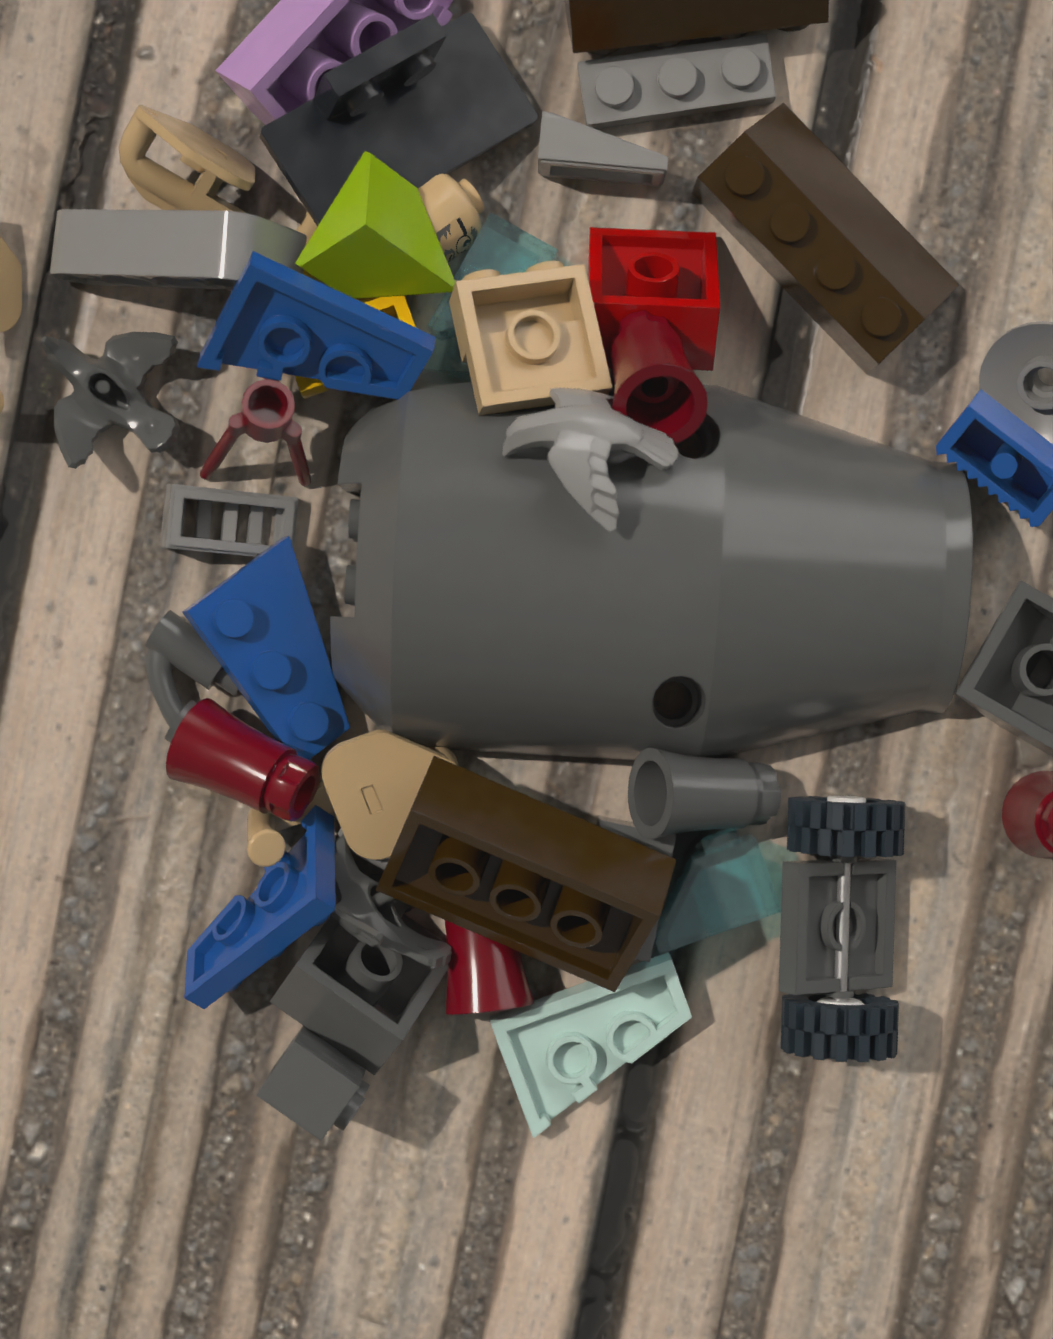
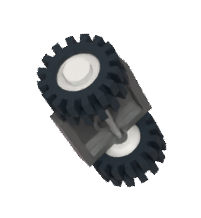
M798 796L788 798L787 850L801 852L802 854L830 856V860L783 861L779 991L788 993V995L782 996L780 1048L787 1054L794 1053V1056L798 1057L813 1056V1059L823 1061L827 1058L835 1059V1062H847V1060L869 1062V1059L884 1061L886 1058L893 1059L897 1055L898 1001L890 1000V998L884 996L875 997L874 994L864 993L858 995L854 994L853 990L893 987L897 860L876 858V856L893 857L904 855L905 802L857 796Z

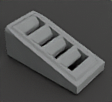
M542 111L538 153V173L541 176L656 187L664 184L668 167L667 156L555 113Z
M166 484L160 545L161 547L257 557L271 546L261 545L264 507L276 508L272 545L281 538L289 536L294 549L299 497ZM186 499L197 500L194 538L183 537ZM212 502L223 503L220 540L209 539ZM239 504L250 505L246 543L235 542Z

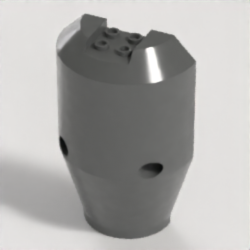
M423 369L411 391L407 392L399 400L382 398L348 429L344 439L338 485L348 493H361L360 500H350L348 536L349 539H354V542H357L356 565H347L345 577V604L355 606L354 617L330 616L331 658L334 678L379 729L388 730L425 747H447L450 750L635 760L644 749L656 748L682 755L720 758L911 713L942 714L948 708L958 683L966 645L971 603L973 531L970 495L964 471H957V463L929 461L718 385H704L708 398V407L703 422L695 431L702 441L703 448L698 459L687 458L678 453V459L669 469L660 470L633 453L624 450L610 451L606 464L608 467V478L617 491L616 503L619 516L616 529L609 532L592 518L566 490L549 464L547 454L550 448L543 446L520 449L507 457L502 455L507 428L518 416L555 409V405L479 416L470 372ZM611 379L612 389L609 395L614 396L615 382ZM675 681L685 688L689 701L687 708L682 714L674 718H666L661 716L656 710L654 696L661 685L666 682Z

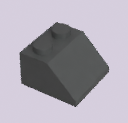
M1019 581L954 694L999 727L1052 757L1053 598L1027 583Z
M404 914L402 921L413 931L425 937L444 942ZM330 915L270 1002L368 1072L375 1075L403 1041L446 974L448 966H427L404 954L396 953L382 946L376 945V947H371L367 943L364 944L355 936H352Z

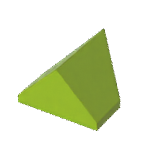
M364 151L295 264L325 285L354 299L451 293L455 285V279L418 188L373 154Z

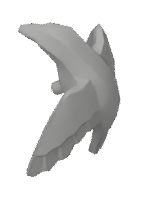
M551 388L549 395L555 402V409L518 416L507 428L502 455L507 457L520 449L543 446L550 448L547 454L549 464L566 490L592 518L607 531L611 532L616 529L619 510L616 503V488L608 478L606 460L609 457L610 451L624 450L643 458L660 470H667L678 459V448L675 447L673 439L669 438L665 433L642 425L613 410L614 396L585 389Z

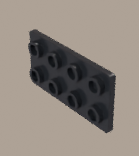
M432 13L326 72L312 100L263 126L259 136L318 227L364 151L373 154L419 189L436 175H448L531 127L536 122L538 114L472 13H465L442 27Z

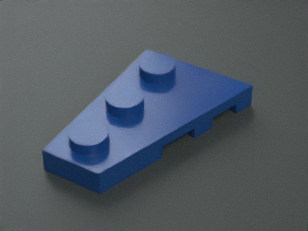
M252 251L200 353L197 367L220 371L222 364L257 369L256 377L280 381L283 374L320 379L325 388L399 400L407 392L411 391L433 354L436 337Z
M289 536L281 538L182 611L276 741L295 749L298 756L310 760L350 729Z
M315 805L301 820L302 826L307 832L289 852L285 851L278 863L273 866L264 867L265 874L259 881L255 891L248 898L242 895H235L187 950L184 994L186 1000L202 1009L207 1008L225 993L232 992L238 988L246 977L267 961L279 957L287 946L312 927L324 923L330 914L335 911L334 816Z

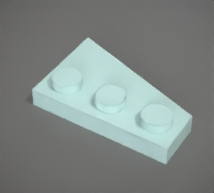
M669 952L651 958L650 962L642 961L631 965L616 992L587 981L536 999L532 1005L513 1008L490 1016V1023L531 1134L535 1138L551 1125V1119L575 1101L578 1104L597 1090L596 1085L626 1062L632 1064L691 1019L692 1015Z

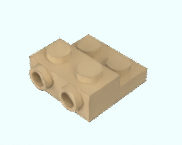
M545 261L529 267L525 272L500 275V272L497 270L485 269L472 272L462 280L455 282L449 304L462 363H468L479 416L555 405L554 400L549 395L551 388L585 389L609 395L612 383L585 264L564 266L559 261Z

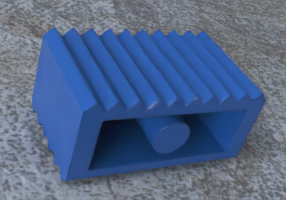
M980 389L936 445L937 455L946 454L947 463H957V471L967 470L968 479L977 478L978 487L988 486V495L998 494L999 503L1008 502L1009 511L1019 510V518H1029L1030 527L1040 526L1053 511V444Z

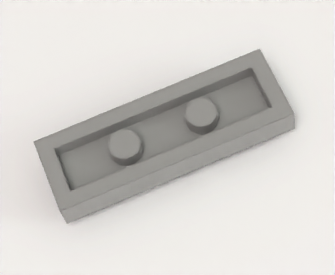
M767 34L579 61L577 64L585 125L594 129L774 103L776 98Z

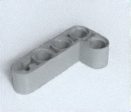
M62 209L57 211L50 276L68 282L87 285L202 288L232 291L252 251L303 274V269L296 265L295 262L306 246L307 235L256 215L234 211Z

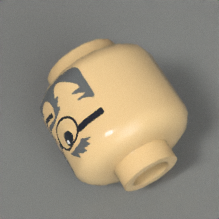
M438 174L418 189L448 263L481 239L482 224L479 214L484 211V204L470 182L466 179L456 182L447 174Z

